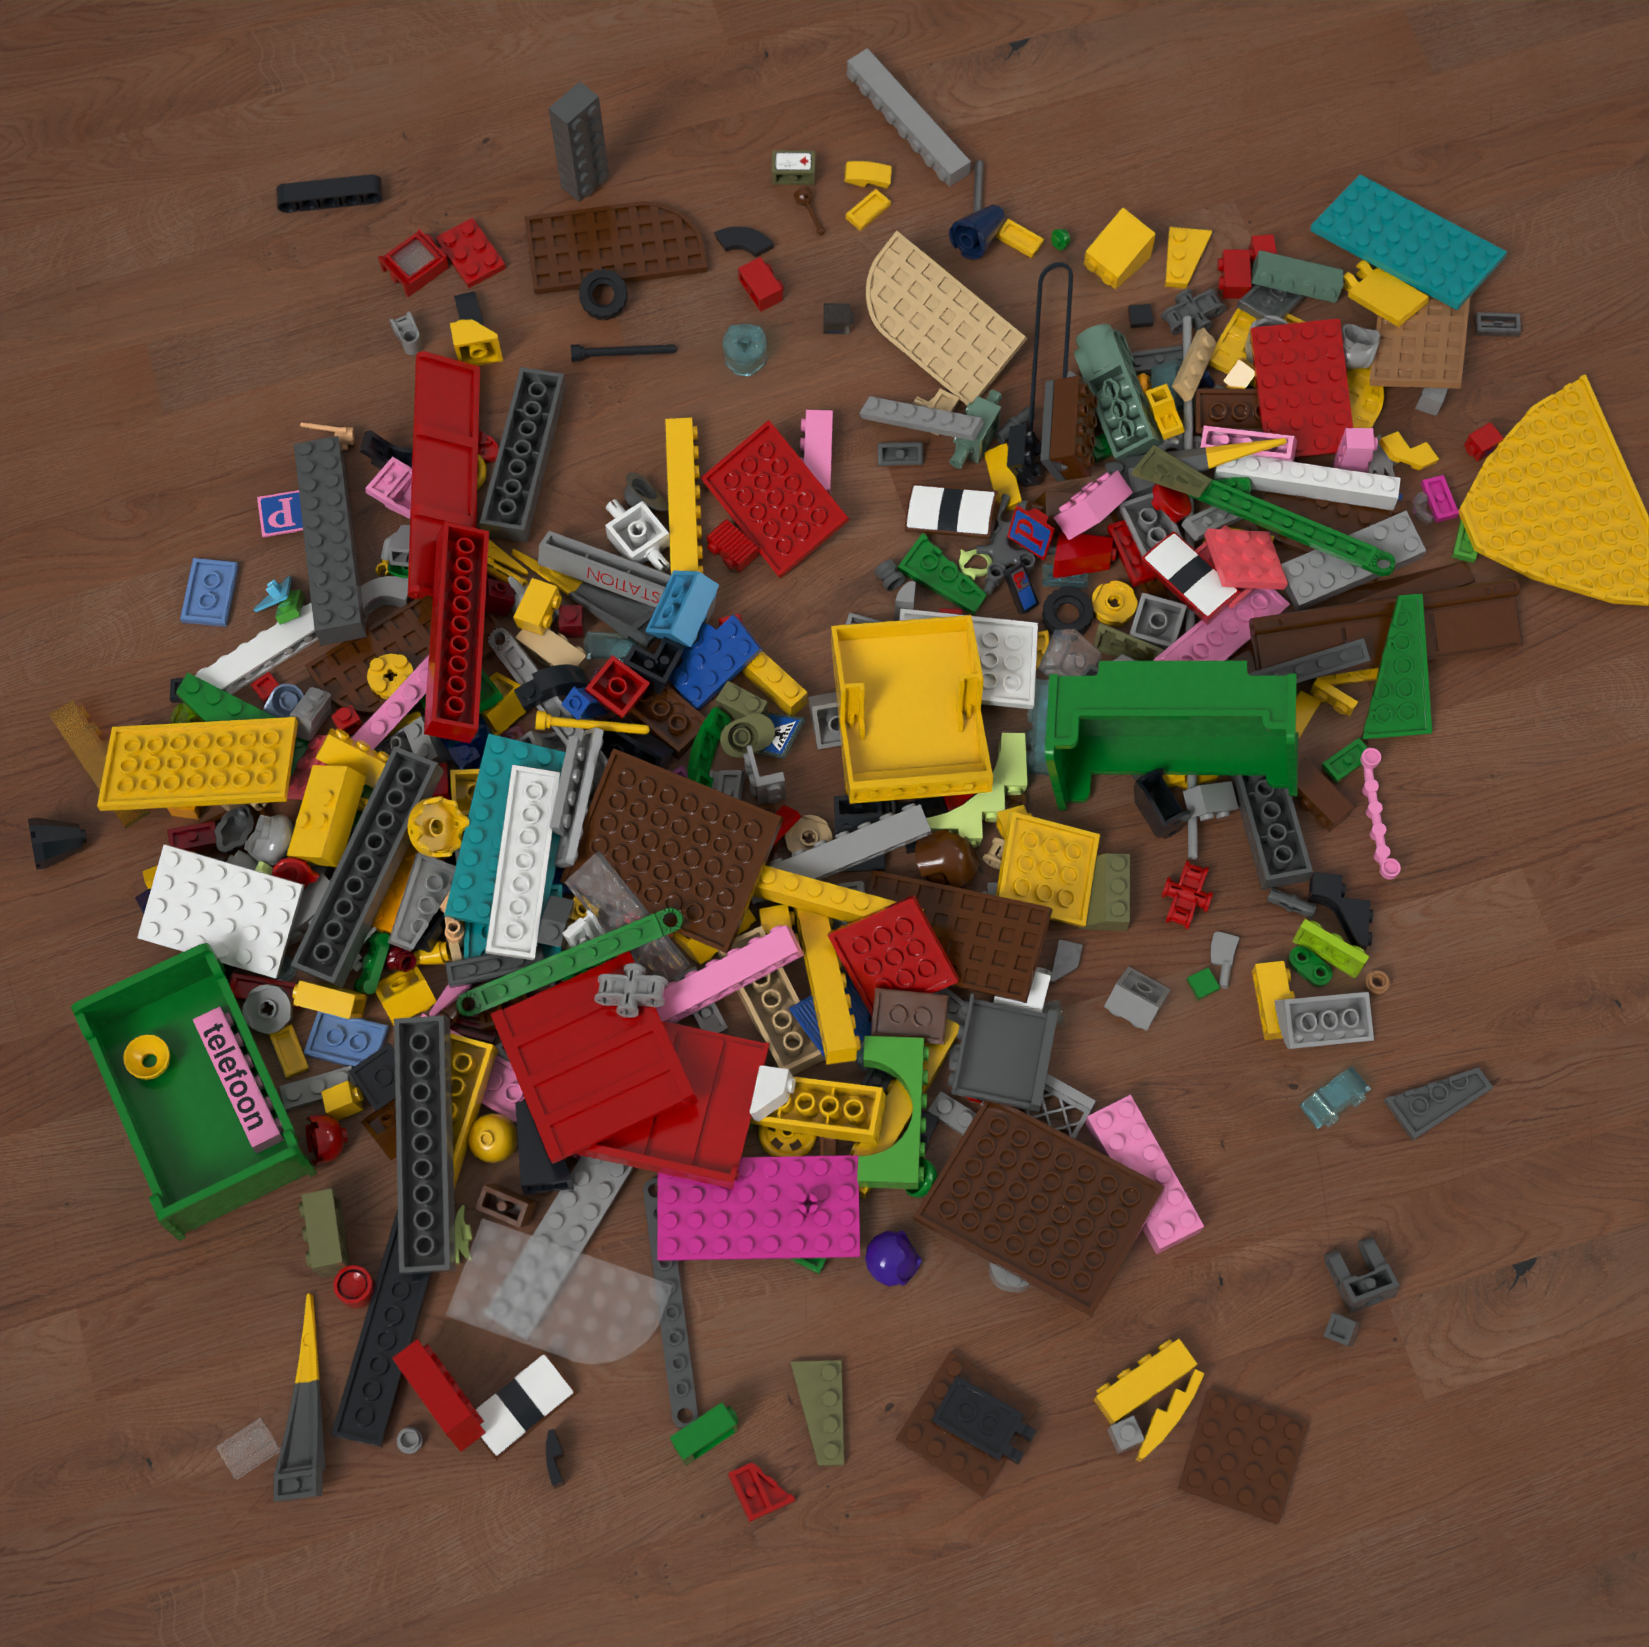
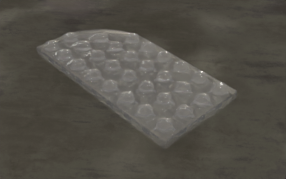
M482 1218L446 1316L577 1363L604 1364L630 1355L651 1338L661 1322L673 1285Z

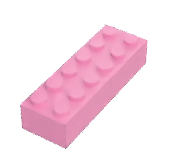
M1129 1095L1087 1116L1084 1124L1100 1153L1165 1186L1162 1196L1143 1227V1231L1156 1255L1199 1234L1204 1225L1132 1096Z

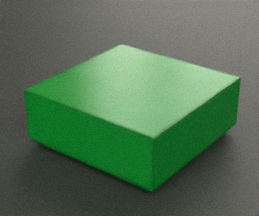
M1209 967L1186 979L1198 1001L1220 990V986Z

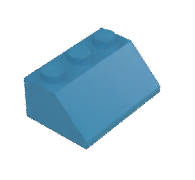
M673 570L645 632L660 639H663L665 636L682 646L691 647L697 639V633L702 622L707 617V611L711 602L716 597L719 584L698 571Z

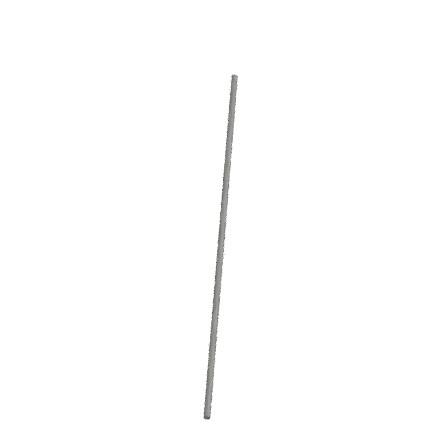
M1190 316L1183 317V360L1192 343V318ZM1192 399L1187 402L1184 401V450L1193 449ZM1190 496L1188 497L1191 501L1192 510L1185 519L1194 515V498ZM1185 530V541L1194 549V539ZM1189 607L1186 608V632L1195 626V613ZM1187 775L1188 790L1197 786V775ZM1189 818L1188 859L1191 860L1198 859L1197 818Z

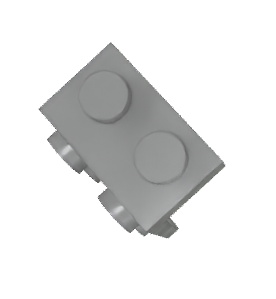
M747 745V753L743 754L746 776H749L752 798L757 797L758 805L764 803L776 804L781 802L782 799H786L783 772L759 777L752 746Z

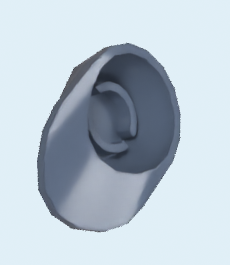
M289 683L281 684L271 692L263 711L276 718L289 717L304 694L296 685Z

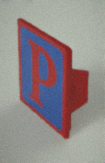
M1016 505L1007 537L1042 560H1045L1055 528L1046 523L1048 516L1038 509L1034 508L1026 511Z

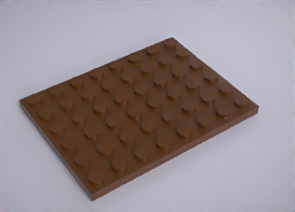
M613 748L582 825L583 835L578 843L577 860L573 866L565 867L559 882L643 918L666 908H676L684 917L682 927L676 932L728 954L732 949L784 817ZM668 913L665 916L664 921L668 927H674L678 922L677 916L674 913Z
M984 1101L914 1214L913 1220L1092 1317L1162 1196L1165 1186L1012 1106Z

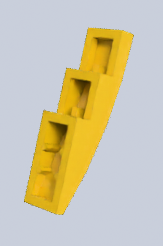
M1195 1369L1190 1376L1185 1391L1175 1389L1166 1411L1164 1412L1158 1408L1155 1410L1144 1436L1145 1440L1141 1444L1135 1460L1141 1462L1179 1422L1193 1400L1205 1373Z

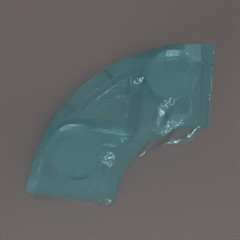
M1350 1067L1337 1075L1325 1087L1318 1089L1302 1102L1299 1107L1317 1129L1324 1125H1327L1329 1128L1340 1119L1338 1117L1340 1113L1352 1105L1355 1108L1361 1105L1367 1099L1364 1095L1371 1088L1357 1071Z

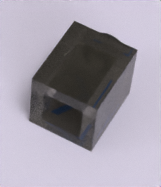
M824 303L823 334H850V326H854V312H850V304Z

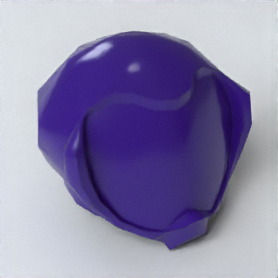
M902 1230L898 1232L885 1231L878 1234L867 1246L865 1261L868 1271L875 1280L888 1287L896 1285L905 1286L921 1265L920 1256L911 1245L907 1234Z

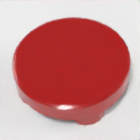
M1156 483L1153 485L1154 499L1151 500V503L1156 510H1162L1174 523H1178L1191 513L1192 505L1186 493Z

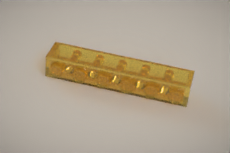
M71 700L48 715L100 790L109 743L106 739L103 741L99 739L98 735L101 732L94 722L89 724L86 718L90 715L83 705L77 706L74 700ZM148 809L113 810L125 828L130 827L150 814Z

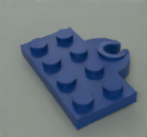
M736 615L730 616L718 629L715 626L702 623L698 631L699 638L697 642L692 644L691 647L684 646L683 662L675 669L670 678V681L683 698L697 711L702 709L721 691L727 681L730 682L763 651L762 647Z

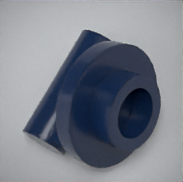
M1207 370L1204 371L1197 389L1214 387L1215 382Z

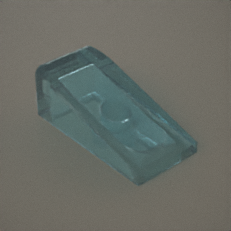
M587 632L584 637V651L587 653V659L610 658L612 655L616 658L626 657L633 645L632 638L627 639L620 633Z

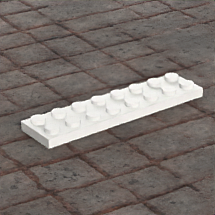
M512 765L485 950L486 954L528 960L535 959L552 836L550 823L559 785L560 772Z

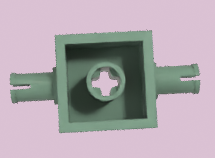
M990 390L986 399L977 396L973 403L970 402L964 414L980 417L984 424L974 441L954 438L955 453L949 460L953 467L961 469L966 458L977 464L981 461L984 452H986L994 438V432L999 429L1001 406H998V403L1001 401L1002 395L998 391Z

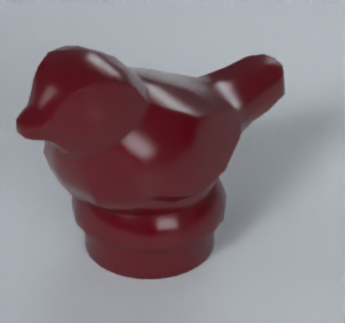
M393 946L387 952L383 967H387L390 970L410 972L416 966L417 960L412 953L413 950L408 951Z

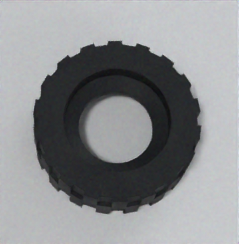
M596 269L594 272L588 273L583 278L582 284L579 287L580 303L584 311L597 320L615 318L616 315L622 313L623 308L626 306L628 295L625 282L619 274H615L612 270ZM600 284L609 285L614 291V298L607 305H600L593 299V290Z
M1061 587L1058 590H1054L1052 594L1047 596L1043 606L1042 622L1045 624L1046 630L1051 635L1066 640L1077 639L1079 636L1084 635L1086 630H1089L1093 618L1094 607H1092V601L1080 589ZM1062 604L1074 605L1079 611L1078 619L1072 623L1060 621L1056 614L1058 607Z

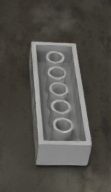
M1407 511L1348 535L1375 546L1379 550L1391 553L1396 562L1395 570L1422 559L1426 552ZM1316 549L1281 564L1288 582L1285 590L1295 611L1304 610L1380 577ZM1380 560L1377 565L1381 569H1387L1390 563L1387 560Z

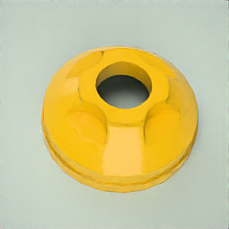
M142 1035L132 1040L126 1047L123 1057L124 1064L129 1073L134 1077L142 1080L154 1079L163 1074L170 1062V1051L161 1038L154 1035ZM148 1055H154L157 1057L156 1064L150 1068L143 1066L144 1058Z

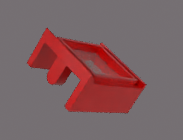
M417 229L418 232L384 256H378L381 270L383 272L389 270L394 283L400 282L403 285L407 297H410L449 269L448 255L441 247L438 248L432 237L428 233L424 234L420 229Z

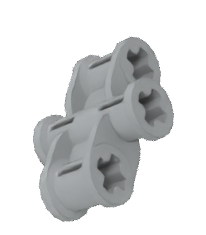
M626 964L624 966L625 975L601 974L598 976L599 990L595 995V1002L604 1006H618L616 1011L620 1016L634 1018L639 1014L637 1006L662 1007L665 1004L663 994L664 988L668 985V980L659 975H645L646 969L642 965Z

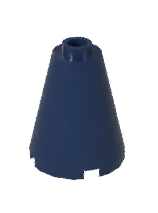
M992 204L955 221L949 229V238L952 246L955 249L958 247L962 251L961 255L967 259H979L985 254L1005 221L1003 209Z

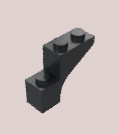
M1313 872L1309 879L1308 902L1321 904L1329 908L1337 917L1350 945L1358 946L1365 951L1372 944V932H1369V923L1373 921V909H1370V901L1344 898L1346 885L1342 883V875Z

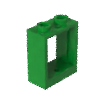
M721 1402L669 1438L682 1461L687 1466L738 1432L736 1425L739 1423L738 1417L730 1405L726 1408Z

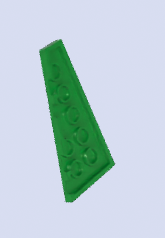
M1423 594L1399 595L1396 598L1361 739L1432 734Z

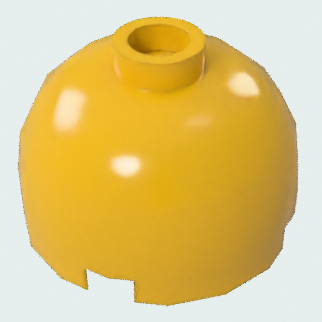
M490 1113L483 1115L472 1124L468 1136L469 1149L475 1157L484 1162L497 1163L505 1161L514 1154L518 1147L517 1126L510 1118L503 1114Z

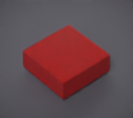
M267 672L250 684L264 704H266L275 687L280 685L270 672Z

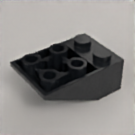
M834 796L835 835L844 831L854 832L858 830L857 827L866 822L876 823L883 816L882 801L850 804L849 796ZM884 854L839 873L873 870L885 871Z

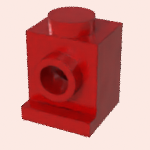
M352 705L342 707L335 714L331 715L337 729L345 731L349 727L357 725L346 731L349 737L354 735L363 725Z

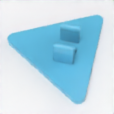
M288 576L280 584L275 579L267 584L268 588H266L269 595L253 610L258 612L286 600L289 596L292 578Z

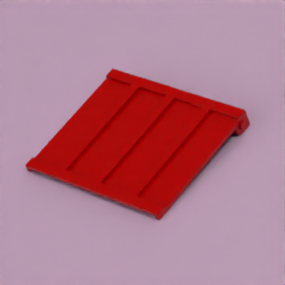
M630 951L504 1010L500 1009L490 1014L552 1164L675 1106L678 1109H686L699 1103L656 1007L637 1006L639 1009L638 1016L627 1018L617 1013L618 1006H604L595 1002L594 998L599 990V975H625L624 966L630 963L636 964Z
M662 1021L699 1103L686 1109H678L675 1106L575 1154L734 1190L735 1182L738 1181L740 1174L738 1169L752 1117L750 1108L760 1065H765L770 1043L752 1041Z

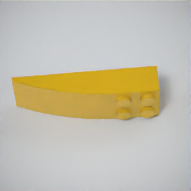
M793 1077L795 1078V1089L793 1093H790L789 1101L761 1121H755L753 1117H751L750 1121L752 1124L806 1135L878 1144L887 1096L881 1087Z

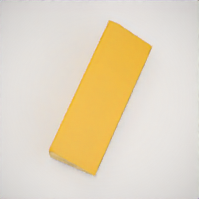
M1005 443L984 452L992 488L998 491L1000 497L1002 494L1010 496L1005 511L1015 510L1016 505L1021 503L1022 500L1016 477L1007 467L1008 445Z

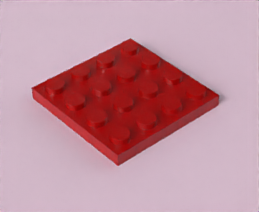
M915 895L832 930L827 935L871 1017H873L875 988L932 994L959 981L954 967Z

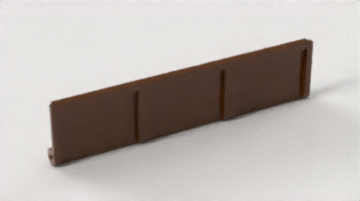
M1515 578L1415 593L1423 594L1427 660L1523 646L1516 596L1520 593L1518 580ZM1397 596L1250 618L1249 629L1255 670L1267 668L1361 638L1365 640L1371 661L1322 676L1379 668Z

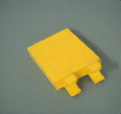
M1365 260L1356 265L1357 268L1361 269L1356 275L1363 280L1358 282L1350 272L1343 275V280L1346 282L1343 283L1342 288L1348 291L1350 299L1397 327L1401 326L1428 303L1429 296L1378 267L1373 270Z

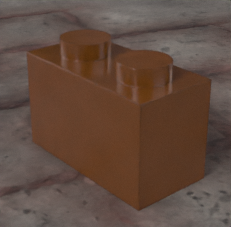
M491 1183L483 1186L475 1209L517 1227H524L530 1225L538 1201Z

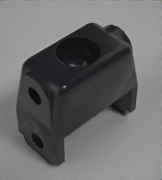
M1162 767L1141 776L1135 781L1134 799L1136 806L1157 838L1163 837L1167 839L1182 829V826L1189 820L1191 813L1189 810L1183 811L1162 778L1164 774Z

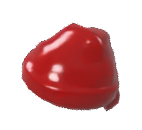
M296 857L281 859L275 864L271 873L273 876L304 884V889L311 882H317L320 877L318 873L311 869L307 862Z

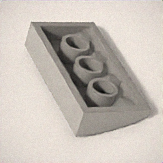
M1369 992L1275 1000L1278 1024L1287 1049L1374 1040Z

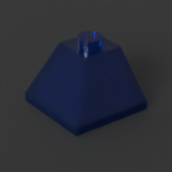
M479 714L478 731L470 743L445 738L440 739L460 770L476 769L481 766L488 734L493 733L482 715Z

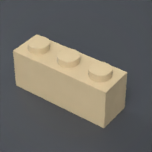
M550 627L545 630L543 636L522 629L515 637L526 654L546 668L570 664L585 670L588 666L587 653L581 647L571 645L564 635L552 632Z

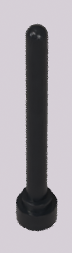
M571 344L572 362H581L585 357L671 354L677 351V347L675 345L584 348L580 344Z

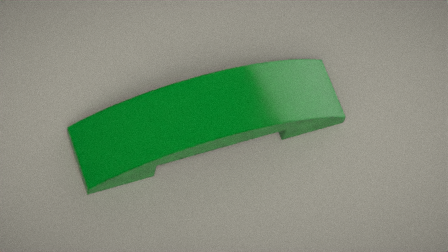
M714 707L701 725L694 740L688 763V779L712 788L714 779L709 776L718 740L724 727L731 722V718L718 707Z

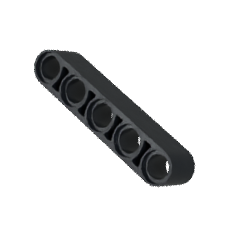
M377 175L280 184L276 188L277 209L284 213L376 204L383 199L381 178Z

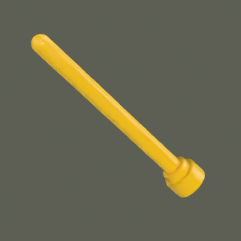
M537 711L535 729L545 730V728H550V726L579 729H592L596 727L604 731L648 734L650 731L647 725L551 717V714H547V711Z

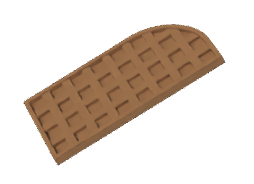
M1424 293L1429 296L1428 303L1399 327L1378 315L1376 330L1381 337L1371 365L1370 386L1461 389L1471 296L1457 311Z

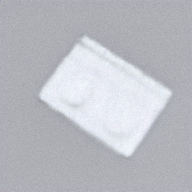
M261 1417L216 1446L217 1451L235 1480L281 1450Z

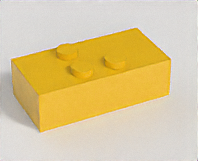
M313 765L287 856L300 858L309 865L337 867L349 840L367 776L348 766Z

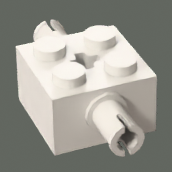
M617 499L612 500L614 505L609 502L606 509L615 519L605 525L607 538L623 558L641 565L650 561L658 571L664 573L663 568L667 571L671 564L667 562L660 552L670 546L669 532L645 503L641 501L626 511Z

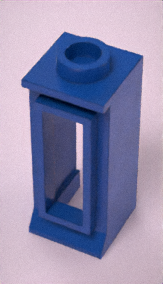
M574 686L561 704L577 720L604 716L608 712L599 704L601 703L585 691L586 687L576 688Z

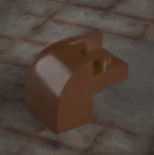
M949 829L932 832L931 835L916 842L915 854L921 876H926L929 882L959 888L976 875L980 861L966 836L963 838L958 834L950 833Z

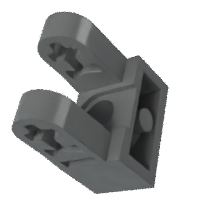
M1371 1236L1358 1241L1360 1253L1370 1271L1368 1274L1352 1277L1338 1250L1324 1254L1326 1267L1349 1314L1395 1297L1400 1286L1388 1263L1386 1264L1375 1240Z

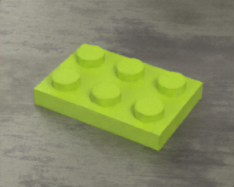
M1305 919L1292 941L1298 946L1307 947L1319 958L1355 979L1369 958L1362 948L1349 945L1344 942L1341 936L1325 931L1319 923L1312 920L1308 921Z

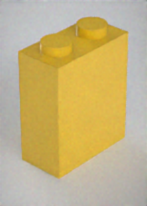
M300 980L299 984H296L293 989L292 997L294 998L293 1005L347 1019H356L363 1017L368 994L346 988L340 989L315 980Z

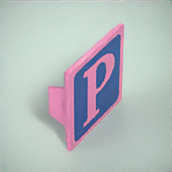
M299 490L257 497L263 538L303 531Z

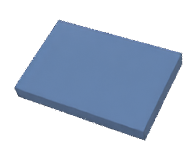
M193 558L180 617L182 623L227 627L239 571L238 562Z
M318 1011L303 1054L307 1057L354 1067L384 1046L389 1026L361 1018L347 1019Z

